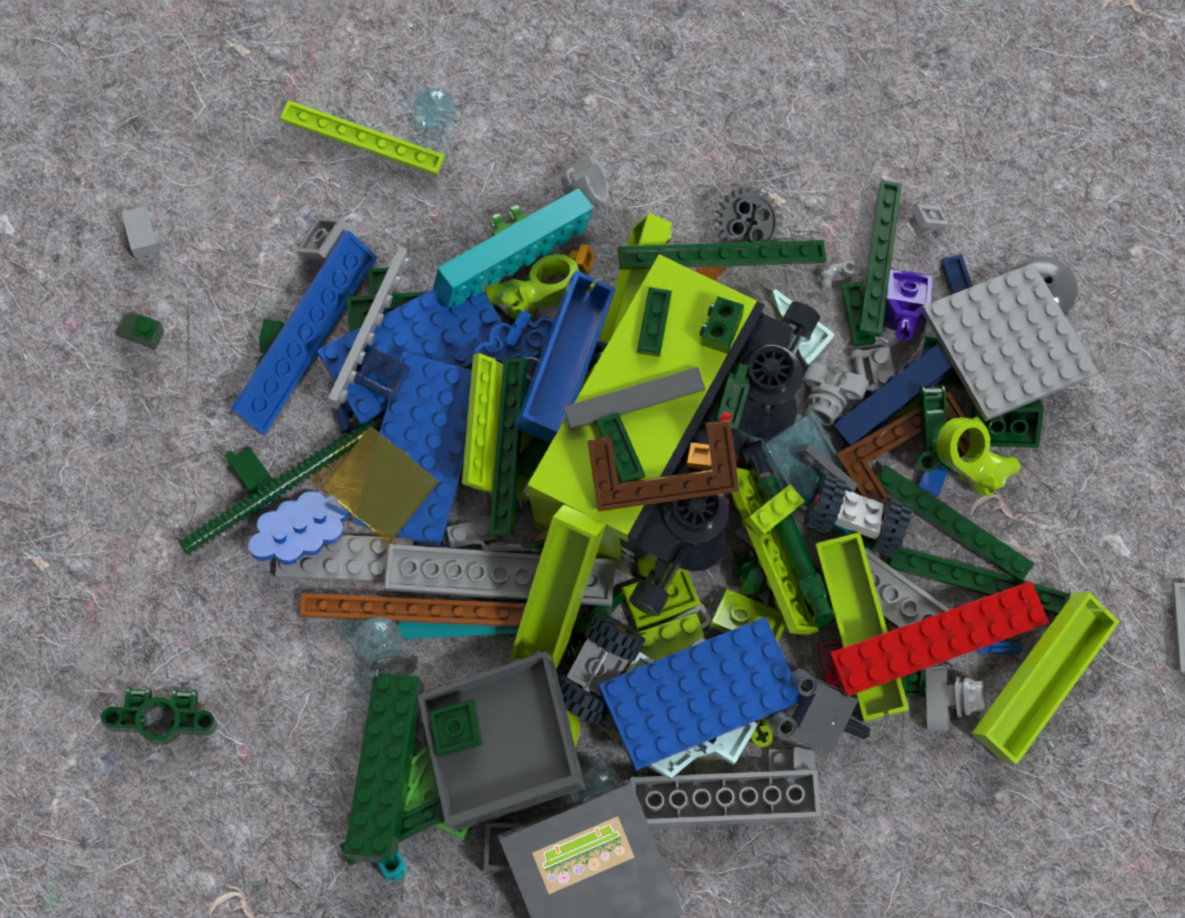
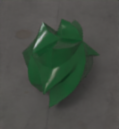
M748 548L742 558L733 550L737 567L732 571V574L740 580L739 594H747L748 598L758 595L768 607L771 589L767 585L766 574L760 567L755 555Z

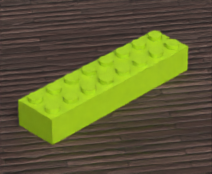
M648 213L633 225L627 246L666 245L672 235V231H670L672 222ZM650 269L619 271L614 287L616 290L606 315L599 341L606 344L609 343Z
M565 504L553 516L509 662L514 659L528 658L537 651H546L553 657L556 672L560 670L606 523Z
M860 532L816 543L815 549L831 607L836 613L835 622L842 647L844 648L888 632ZM901 678L855 694L858 699L863 723L884 718V713H887V716L890 717L909 711Z
M1090 592L1073 593L971 733L1002 763L1018 764L1120 621L1106 608H1102L1103 605Z

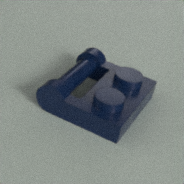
M372 347L361 371L356 374L354 381L360 386L365 385L383 395L384 399L391 402L397 396L411 367ZM373 372L390 381V386L387 388L370 379L371 373Z

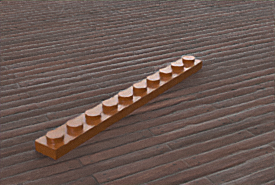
M302 593L300 616L303 618L519 628L526 604Z

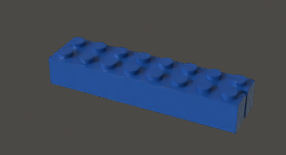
M577 270L567 283L514 426L548 443H552L566 418L564 407L574 404L578 397L616 290L614 287L597 281L591 291L587 293L586 291L593 283L594 278Z

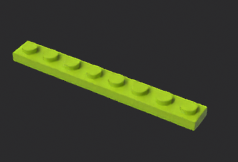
M290 100L287 101L280 116V121L434 176H438L445 160L444 154Z

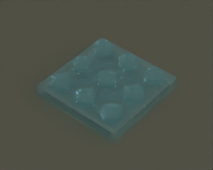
M814 412L806 414L761 445L784 488L791 484L803 499L815 490L820 477L816 475L814 469L803 464L800 461V457L794 453L798 446L810 443L839 469L844 471L836 458V450Z

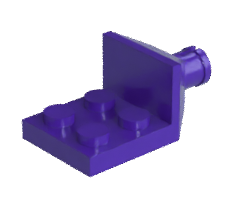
M890 269L883 326L895 330V336L898 340H902V334H904V341H908L913 337L914 333L924 332L927 320L921 309L924 305L931 303L932 276Z

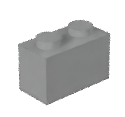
M146 205L121 212L130 248L135 259L160 252L158 244H161L162 241L159 231H155L153 225L157 224L154 212L149 213Z

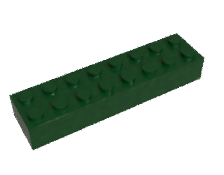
M374 673L343 853L350 861L396 865L421 711L418 696L423 694L425 686L419 676Z

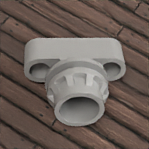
M810 363L802 380V383L811 389L807 399L808 409L806 414L812 421L829 426L833 424L834 420L845 409L847 405L845 399L855 402L862 400L869 381L865 377L849 372L847 379L841 378L842 375L838 372L835 373V376L827 374L826 365Z
M934 665L926 668L928 731H950V710L956 709L958 717H963V712H965L966 716H972L976 712L984 711L985 692L983 681H974L967 677L962 682L961 677H956L955 685H949L948 665Z

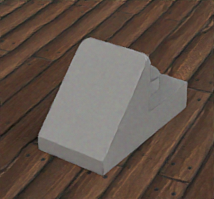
M916 204L911 208L914 216L910 218V222L918 236L949 225L940 206Z
M793 747L792 750H768V772L815 770V751L799 747Z

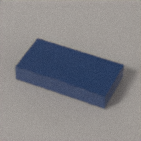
M962 254L941 259L940 262L951 295L973 287Z

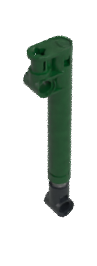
M760 439L743 446L741 453L746 465L751 467L750 471L753 478L759 482L756 488L765 505L780 493L782 489L779 487L777 478L771 476L773 471L766 460L768 456ZM790 513L773 528L806 607L810 612L814 626L821 628L833 623L836 620V613L829 604L820 574L816 572L793 515Z

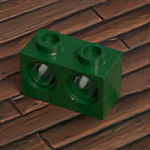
M718 296L715 304L711 303L708 309L707 316L710 317L708 323H703L699 336L702 337V346L728 354L744 314V305ZM728 312L730 316L722 317L719 313ZM713 332H720L722 336L713 337L711 334Z

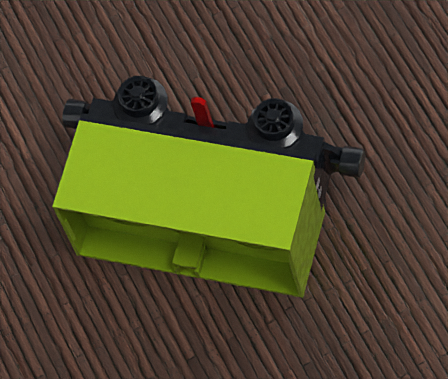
M658 255L574 404L698 367L705 385V391L620 417L645 473V477L639 480L707 471L687 467L690 444L709 445L706 423L714 422L725 380L729 373L733 374L736 363L747 365L748 369L745 378L749 379V391L739 426L736 430L731 428L735 461H737L739 452L749 435L762 439L777 438L787 433L794 425L798 413L794 395L799 391L803 379L802 366L795 353L803 338H809L820 320V315L811 306L794 301L791 302L782 320L779 321L764 314L765 304L666 257ZM649 287L672 290L660 357L637 353ZM718 296L744 305V314L728 354L702 346V337L699 336L703 323L707 324L710 318L707 316L710 304H715ZM728 312L719 313L722 317L730 316ZM713 332L711 335L713 337H721L722 333ZM725 411L719 421L730 420L731 424V414ZM566 416L528 483L535 527L542 531L550 528L553 516L564 504L606 523L596 558L615 560V568L639 579L640 575L647 577L645 580L638 581L629 598V602L643 613L658 617L670 597L666 591L679 568L691 572L705 571L715 566L724 556L727 545L724 528L729 517V499L727 500L724 494L598 512L587 440L603 437L597 423L571 430ZM616 470L618 483H622Z

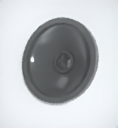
M1036 257L1024 262L1019 268L1034 263L1043 280L1048 279L1051 281V284L1046 283L1062 312L1065 313L1069 310L1076 299L1078 290L1076 278L1070 268L1063 262L1051 257Z

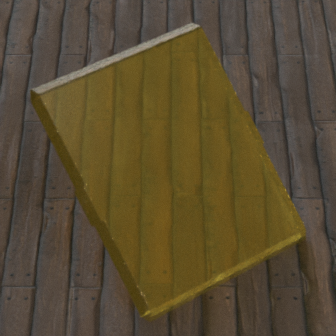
M370 426L322 485V488L349 509V512L354 517L362 520L390 543L439 481L412 460L406 451H403L401 448L399 449L375 428Z

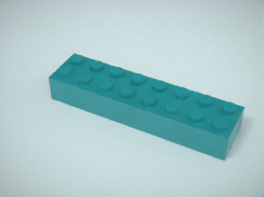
M579 188L438 267L433 290L447 308L461 305L466 298L471 295H478L488 285L493 286L497 284L507 274L508 276L513 275L521 266L530 265L540 255L545 256L554 247L565 245L571 237L582 235L587 230L594 207Z

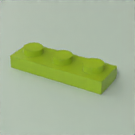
M790 484L745 521L761 538L802 505L805 500Z

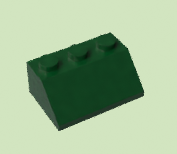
M1041 399L985 422L973 402L971 417L972 419L978 417L986 426L990 436V446L1039 448L1044 413Z

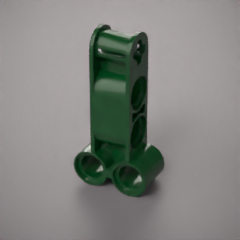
M944 385L936 388L920 386L919 405L922 453L914 458V468L919 473L932 472L936 468L941 472L953 471L940 461L936 450L940 429L947 423ZM923 457H927L930 461L927 469L921 464Z

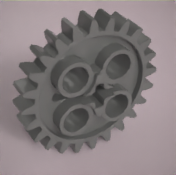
M742 187L739 188V193L737 190L731 191L732 196L725 195L726 202H719L722 209L715 210L720 215L719 218L714 219L715 222L719 223V226L715 227L714 230L721 231L717 238H724L723 243L778 241L774 235L781 234L777 226H781L783 223L777 221V218L782 217V214H776L779 206L773 207L772 204L775 199L767 200L768 192L761 195V189L759 188L754 191L753 187H748L747 190ZM740 203L745 206L743 214L739 211ZM759 210L764 213L763 221L758 218ZM734 223L737 224L739 228L737 234H735L732 230V226ZM753 231H756L758 234L757 241L752 239Z

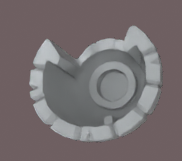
M592 156L582 159L572 168L566 170L562 176L561 184L566 195L579 188L591 204L605 202L609 196V184L605 180L607 178L600 163Z

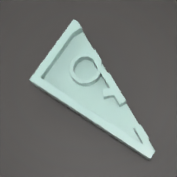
M775 289L771 296L783 318L792 301ZM820 322L817 323L809 338H803L798 348L807 367H809L810 363H813L835 336L833 332Z

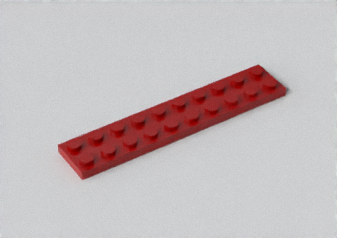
M1032 581L830 652L828 656L846 698L1045 626L1049 621Z

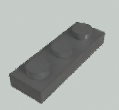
M809 443L797 447L794 453L800 457V461L803 464L814 469L818 477L826 473L847 482L846 490L854 492L858 484Z

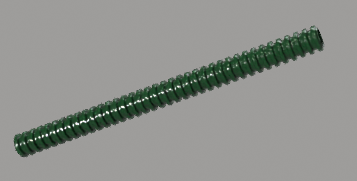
M386 412L362 425L357 424L356 428H351L349 433L344 432V436H338V440L334 439L332 440L333 443L326 444L327 447H321V451L316 450L314 455L310 454L308 459L304 458L303 462H298L296 467L293 465L291 470H285V474L281 473L279 474L280 477H274V481H268V485L265 486L263 484L261 489L257 488L255 493L251 492L250 496H245L243 501L239 500L238 504H232V508H226V512L221 511V515H215V519H209L207 524L204 522L201 528L199 526L196 527L197 530L190 531V535H184V539L179 538V544L186 555H192V551L197 552V548H203V544H209V540L212 539L214 541L217 535L220 537L223 531L226 533L228 528L232 529L233 525H238L240 520L245 521V517H251V513H257L258 509L262 510V506L269 505L268 502H274L276 497L279 499L282 493L284 495L287 494L286 491L293 490L292 487H297L299 482L304 483V479H310V475H316L317 471H322L321 468H327V464L330 463L332 465L334 460L338 461L340 456L344 457L345 453H350L352 448L355 450L358 444L361 446L363 445L362 442H367L369 437L373 438L374 434L378 435Z

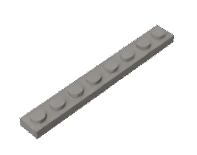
M399 246L328 397L329 406L338 409L340 403L345 402L348 396L347 388L350 383H354L358 364L362 365L365 360V349L367 345H372L375 338V333L373 332L376 326L380 327L384 318L382 313L385 307L389 308L393 296L391 294L400 285L402 270L406 271L409 266L408 249Z

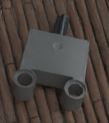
M797 669L790 676L791 686L803 696L792 717L781 710L773 713L769 719L771 728L784 738L793 737L830 753L833 752L843 731L861 739H866L870 736V728L849 719L858 699L853 695L845 698L842 689L814 678L804 669ZM806 679L805 684L801 686V683Z

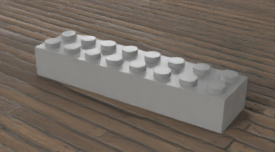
M817 770L678 775L672 779H668L665 776L630 778L649 828L818 821L821 817Z

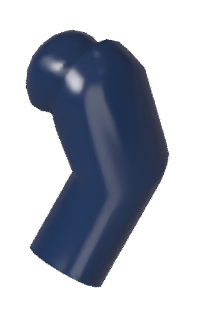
M347 402L342 405L336 415L342 434L350 432L351 425L349 421L354 415Z

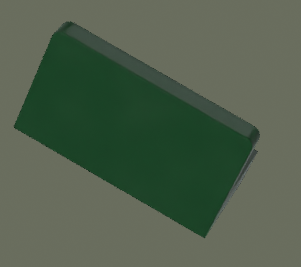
M246 447L236 455L232 450L224 455L249 493H255L257 488L261 489L263 484L266 486L268 481H273L271 475L250 447Z

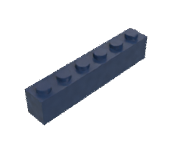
M938 344L933 348L930 346L921 353V358L917 361L911 360L904 366L903 372L899 375L897 373L893 374L888 378L885 386L875 388L869 394L870 397L867 400L857 402L852 407L853 411L847 415L844 413L835 420L834 431L847 447L874 433L919 397L920 386L931 388L954 370L946 353Z

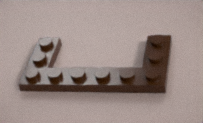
M946 392L947 422L953 418H966L950 392ZM920 408L836 454V458L847 476L858 484L856 490L860 496L876 500L884 505L888 495L868 463L921 434ZM968 429L961 434L957 443V450L962 457L965 456L971 444V436Z
M730 420L706 423L712 470L618 483L611 437L587 440L598 512L740 491Z

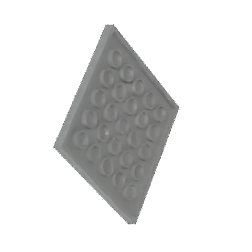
M1034 263L924 305L921 309L984 422L1090 379L1098 373Z

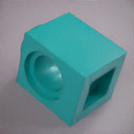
M399 850L397 854L398 866L395 870H388L386 864L378 863L388 882L392 880L394 883L406 877L405 873L409 871Z

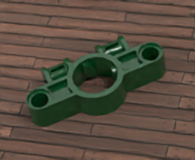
M127 687L124 707H108L101 714L102 723L110 731L140 733L147 741L156 745L168 744L174 741L179 734L211 735L218 726L217 720L212 713L205 710H197L198 691L196 689H193L192 692L173 689L170 701L163 697L152 698V688L140 690ZM156 707L160 709L171 708L175 716H172L173 727L164 735L161 733H155L154 736L147 734L144 725L147 723L146 715L150 710ZM117 714L119 717L117 722L109 724L110 716ZM210 718L211 723L208 727H200L203 719Z

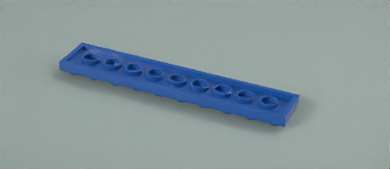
M344 231L230 409L259 434L265 435L314 359L317 350L321 348L347 307L346 297H353L366 277L368 269H371L378 258L350 231Z

